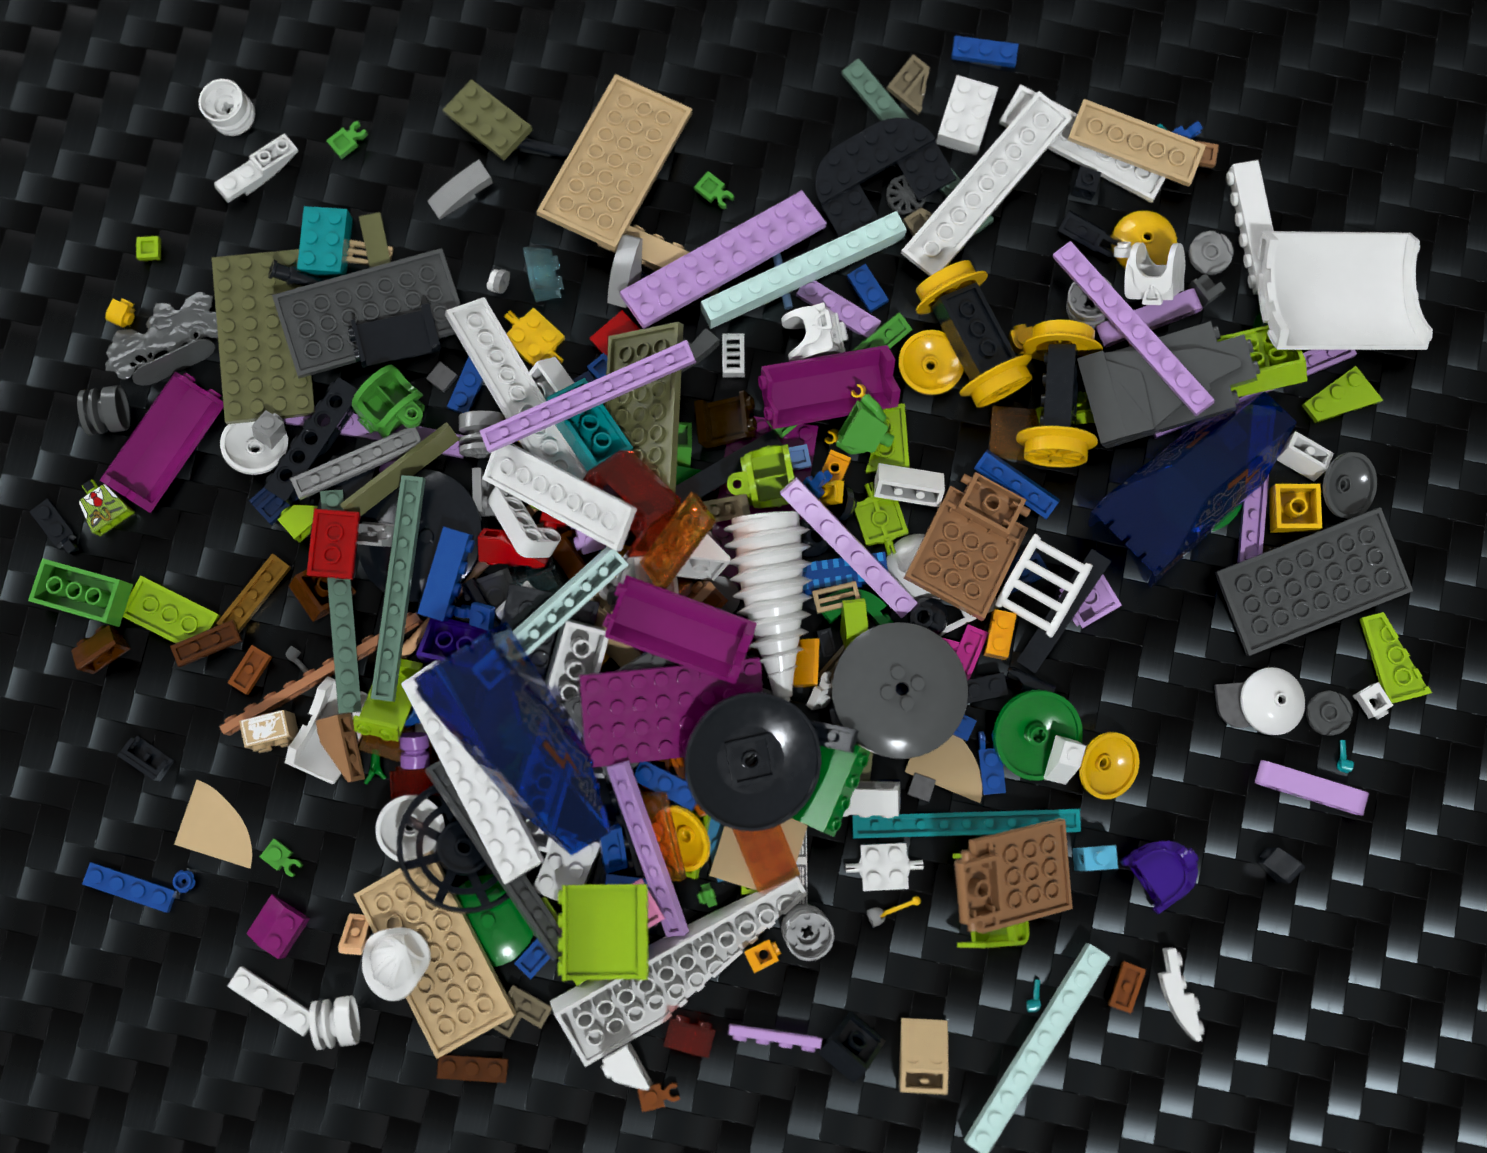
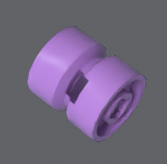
M408 732L401 734L399 739L400 749L404 750L400 757L401 768L421 769L429 767L430 754L425 750L430 746L427 733Z

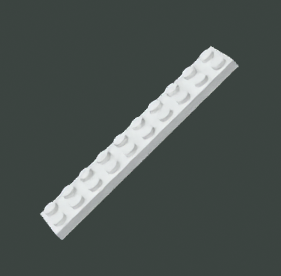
M1038 91L902 249L901 254L929 276L945 268L1071 122L1073 117Z
M485 297L446 310L445 316L506 419L546 402ZM555 425L519 440L524 450L584 481L590 479L591 476Z
M435 660L402 682L401 685L503 883L508 884L544 862V859L518 809L513 805L511 795L505 790V784L499 777L491 775L488 770L489 767L483 763L486 759L490 767H492L493 773L494 771L498 772L441 661ZM430 684H433L438 689L439 695L444 697L442 700L447 708H449L450 716L448 713L444 715L445 711L430 705ZM468 737L469 742H466L463 738ZM471 743L473 745V749H469L467 747V744ZM478 749L479 752L477 751L478 754L476 755V757L479 758L480 755L483 754L485 756V759H477L475 761L473 759L475 755H472V752L470 751Z

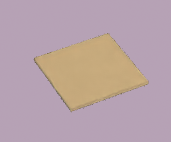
M791 818L783 824L761 831H740L724 826L709 876L757 891L791 878L808 825Z

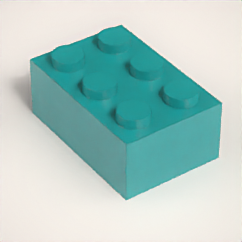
M304 206L297 265L298 271L317 278L326 279L347 274L348 262L346 259L348 248L350 247L349 242L353 219L347 209Z

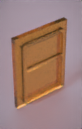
M993 406L990 421V451L1003 460L1027 461L1024 458V446L1016 441V435L1024 429L1040 426L1036 409Z

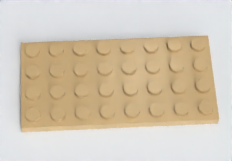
M615 74L540 204L537 215L616 251L622 235L626 233L690 118L692 108Z
M429 851L423 856L434 854V851ZM440 863L427 865L432 874L440 881H443L445 873ZM400 868L354 894L373 934L391 928H409L420 933L429 945L431 952L429 967L406 999L436 1059L517 1015L466 914L448 912L423 900L408 884ZM421 868L408 870L417 886L428 896L435 899L439 888L428 880ZM448 892L443 904L462 908L456 894Z

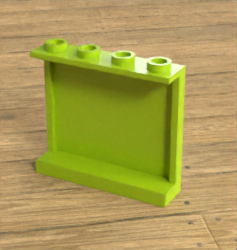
M648 884L562 885V890L558 891V903L562 904V914H558V927L562 928V937L558 938V951L562 952V961L558 962V975L562 976V981L648 980Z

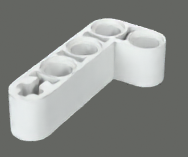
M495 486L487 501L517 553L525 558L550 557L561 540L560 534L552 528H538L522 500Z

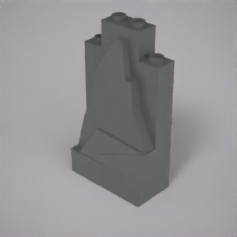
M1211 321L1158 337L1214 399V404L1198 416H1195L1133 346L1106 353L1102 350L1077 358L1101 444L1105 448H1110L1237 410L1236 404L1240 403L1237 391H1232L1231 388L1258 381L1256 374H1260L1257 360L1252 361L1250 353L1254 352L1251 339L1246 340L1243 334L1217 342V340L1221 339L1218 326L1213 327Z

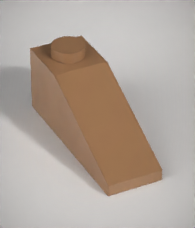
M351 713L317 720V734L320 743L347 782L364 780L365 776Z

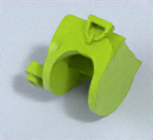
M778 444L767 445V447L750 451L744 457H740L742 472L733 473L727 480L728 490L732 494H747L749 506L754 508H779L789 504L780 495V491L795 479L788 444L780 446ZM735 480L741 481L742 486L740 488L733 486Z

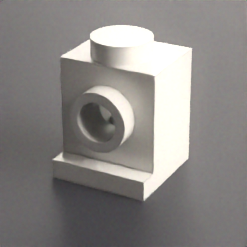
M1379 682L1371 684L1353 695L1368 718L1375 717L1380 719L1389 713L1387 709L1393 706ZM1370 699L1375 701L1374 707L1370 703Z

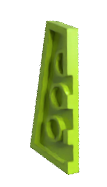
M1382 612L1360 618L1379 683L1391 703L1432 693L1429 686H1426L1421 678L1418 668H1415L1409 658L1410 655L1406 648H1403L1398 640L1399 637L1385 613Z

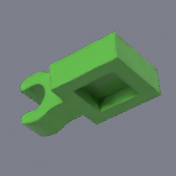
M711 884L701 885L702 890L698 891L699 894H697L699 903H707L708 908L717 905L716 895Z

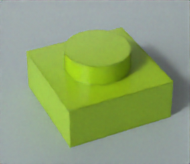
M158 236L137 237L136 258L139 261L161 260V239Z

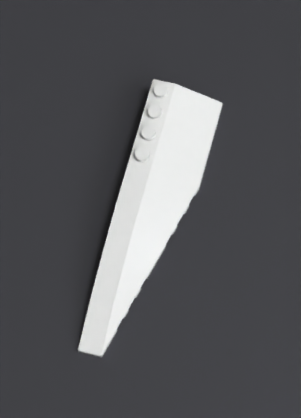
M796 875L771 885L688 924L689 932L683 936H665L649 945L648 980H586L579 986L551 1000L550 1004L554 1015L584 1066H588L667 1021L672 1016L671 1013L678 1007L684 1006L692 994L705 987L704 984L711 977L715 978L743 953L742 950L748 944L752 945L759 939L758 935L766 928L770 929L776 923V919L782 914H787L807 896L799 877Z

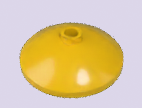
M1136 211L1126 215L1116 225L1112 234L1120 239L1121 242H1131V245L1136 242H1143L1149 257L1156 265H1167L1170 248L1173 243H1177L1176 233L1169 221L1151 211ZM1144 235H1149L1151 240H1145ZM1111 244L1112 251L1114 252V247L1116 245ZM1115 257L1126 268L1128 258Z
M925 330L918 332L905 342L900 351L898 361L900 374L905 383L919 393L926 395L945 393L959 382L963 374L964 368L946 334L942 331ZM931 363L934 365V369L930 370L926 365Z
M1117 732L1103 733L1094 738L1085 748L1079 768L1080 780L1086 791L1100 799H1113L1126 792L1133 784L1139 769L1137 747L1129 737Z
M668 806L659 811L653 820L652 827L664 860L681 871L690 872L702 867L709 858L710 840L707 830L700 819L691 811L680 806Z

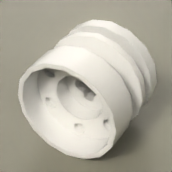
M218 79L207 84L201 91L199 97L200 110L219 132L224 135L235 136L244 133L250 128L255 117L254 105L236 83L227 79Z
M353 995L336 998L334 1008L329 999L323 1000L322 1003L320 1000L311 1003L309 1027L314 1047L317 1050L325 1049L326 1046L328 1048L335 1047L336 1037L341 1047L359 1043L360 1017L357 1002Z

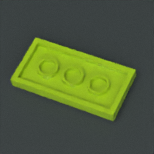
M141 575L129 596L123 615L124 618L174 643L181 642L214 628L221 616Z

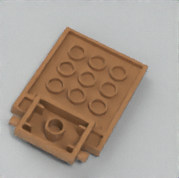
M975 472L972 477L965 473L960 481L967 485L964 492L952 486L948 488L903 578L983 621L1028 530L1027 527L1016 522L1019 514L1027 517L1031 509L1024 506L1025 498Z
M1053 819L969 840L970 851H962V859L955 861L960 923L967 924L968 931L986 933L1072 909L1065 819Z

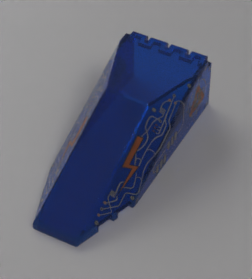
M1265 391L1236 404L1237 410L1199 421L1110 492L1091 511L1088 521L1090 527L1099 520L1105 525L1112 520L1114 523L1109 529L1121 541L1129 537L1130 540L1125 545L1137 557H1140L1143 553L1146 554L1141 561L1153 572L1147 584L1150 588L1260 488L1267 479L1297 422Z
M505 622L471 641L475 651L467 644L452 653V658L456 663L448 656L433 665L432 669L429 668L413 678L418 685L415 689L425 704L511 804L572 856L611 832L605 806H602L598 790L600 788L599 782H596L593 770L594 762L508 623Z

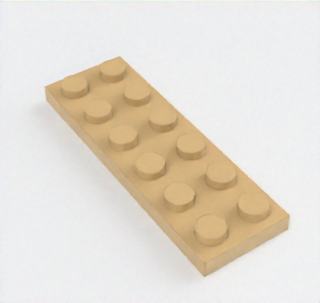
M1086 99L1082 102L1067 139L1075 144L1188 187L1192 183L1206 147L1202 143Z

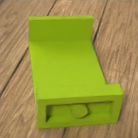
M401 658L395 702L371 699V686L360 715H354V731L362 735L377 736L386 741H399L412 708V704L401 683L422 670L423 663Z

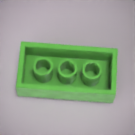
M42 558L28 601L120 627L133 584Z

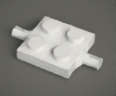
M906 842L861 844L859 863L845 864L846 868H850L846 869V873H860L863 891L909 889L908 875L910 870H923V865H919L923 864V860L909 861Z

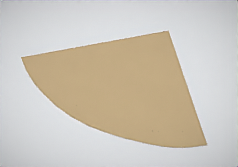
M952 735L943 745L932 752L909 759L905 770L906 773L913 776L917 773L934 779L937 786L978 803L981 802L983 789L981 773L973 753L964 740Z
M196 780L174 845L251 868L252 845L242 818L217 790L204 782Z

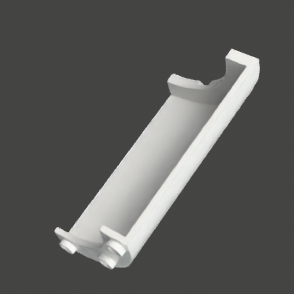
M1262 231L1258 260H1262V271L1257 274L1258 298L1263 323H1268L1270 330H1268L1267 334L1277 350H1427L1429 341H1431L1433 336V329L1423 316L1416 289V260L1420 249V241L1411 233Z

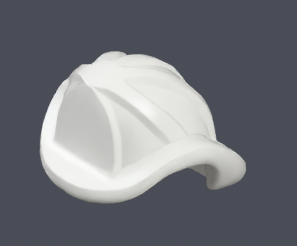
M397 927L373 934L366 942L362 956L363 975L370 989L384 1000L399 1001L406 998L414 990L429 967L431 960L429 945L420 933L409 928Z

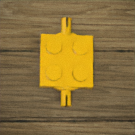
M534 307L520 319L511 310L508 311V314H505L504 317L513 324L511 330L506 333L517 353L532 367L537 361L556 357L562 364L564 359L555 351L557 346L565 340V336Z

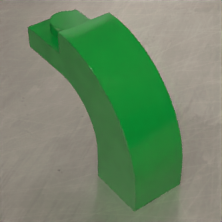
M853 589L839 590L827 597L851 592ZM858 589L860 599L865 598L867 615L877 626L894 623L886 613L884 615L881 613L886 609L887 605L880 598L870 592ZM855 596L822 603L820 606L824 607L841 603L843 600H853ZM842 608L823 612L822 615L831 624L841 616Z

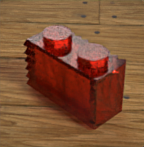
M397 766L395 767L396 771H390L391 799L404 795H419L434 785L425 773L426 768L409 770Z

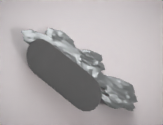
M197 292L185 299L180 310H175L168 303H156L153 309L154 314L149 317L146 323L148 327L146 333H138L132 329L116 331L112 344L106 352L109 360L105 363V370L114 371L118 378L121 379L130 378L133 374V382L137 385L145 386L159 382L175 372H180L208 358L214 352L215 345L210 340L201 338H218L216 312H209L213 297L205 295L204 292ZM195 332L198 333V337L196 339L193 335ZM169 351V353L153 360L158 352ZM150 352L152 353L151 358L148 357V354ZM138 355L146 358L147 363L144 360L140 363L135 360V357ZM130 363H136V366L132 367Z

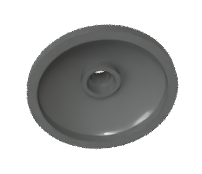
M1346 452L1336 457L1329 465L1323 480V496L1327 507L1334 515L1345 519L1365 513L1371 506L1377 490L1375 468L1365 455L1358 452Z

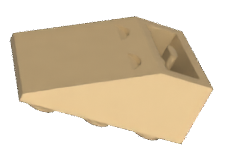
M901 1018L900 1092L948 1094L947 1020Z

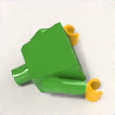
M856 384L861 389V393L858 395L854 390H851V395L855 398L860 397L861 401L857 400L839 432L836 429L827 431L833 435V439L826 437L825 442L827 444L836 443L838 448L851 455L866 452L873 453L879 443L890 447L893 443L894 435L887 432L889 426L886 422V414L880 404L870 394H865L866 387L862 384Z

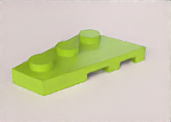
M1355 366L1305 402L1302 407L1316 423L1349 411L1380 403L1383 399L1357 366Z

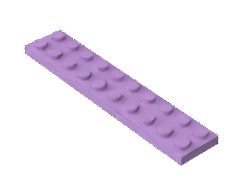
M800 191L621 290L620 297L642 328L645 329L826 227V222L804 192Z

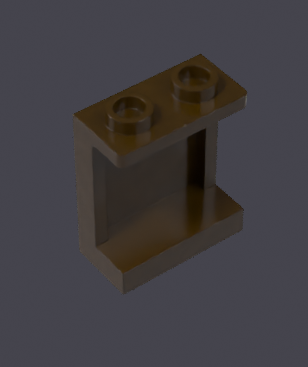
M743 390L739 391L740 396L715 402L694 401L698 443L708 449L756 438L757 422L753 416V409H755L753 397Z

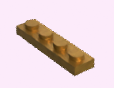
M272 553L216 624L221 625L230 620H235L240 633L292 567Z

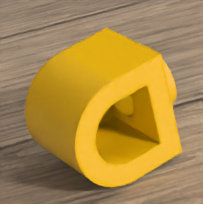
M112 299L106 312V320L122 328L131 325L135 316L134 304L125 299H121L120 302Z
M1026 324L1014 326V330H1011L1008 336L1013 351L1018 354H1025L1022 350V345L1027 339L1032 337L1033 328L1026 327Z

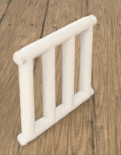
M1034 534L994 605L998 608L1004 607L1046 631L1045 634L1052 638L1087 579L1093 565L1077 561L1041 541V537ZM1035 549L1041 550L1080 572L1074 583L1068 582L1031 561L1030 558ZM1024 568L1068 591L1062 604L1020 581L1019 577ZM1013 588L1022 591L1057 611L1052 622L1049 623L1008 600L1007 598Z

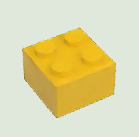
M1275 484L1269 488L1270 533H1315L1322 529L1320 484Z

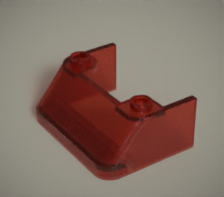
M630 450L616 452L590 469L583 478L584 481L601 490L608 484L626 503L637 508L630 526L631 531L637 538L626 553V556L628 558L650 556L681 509L679 497Z

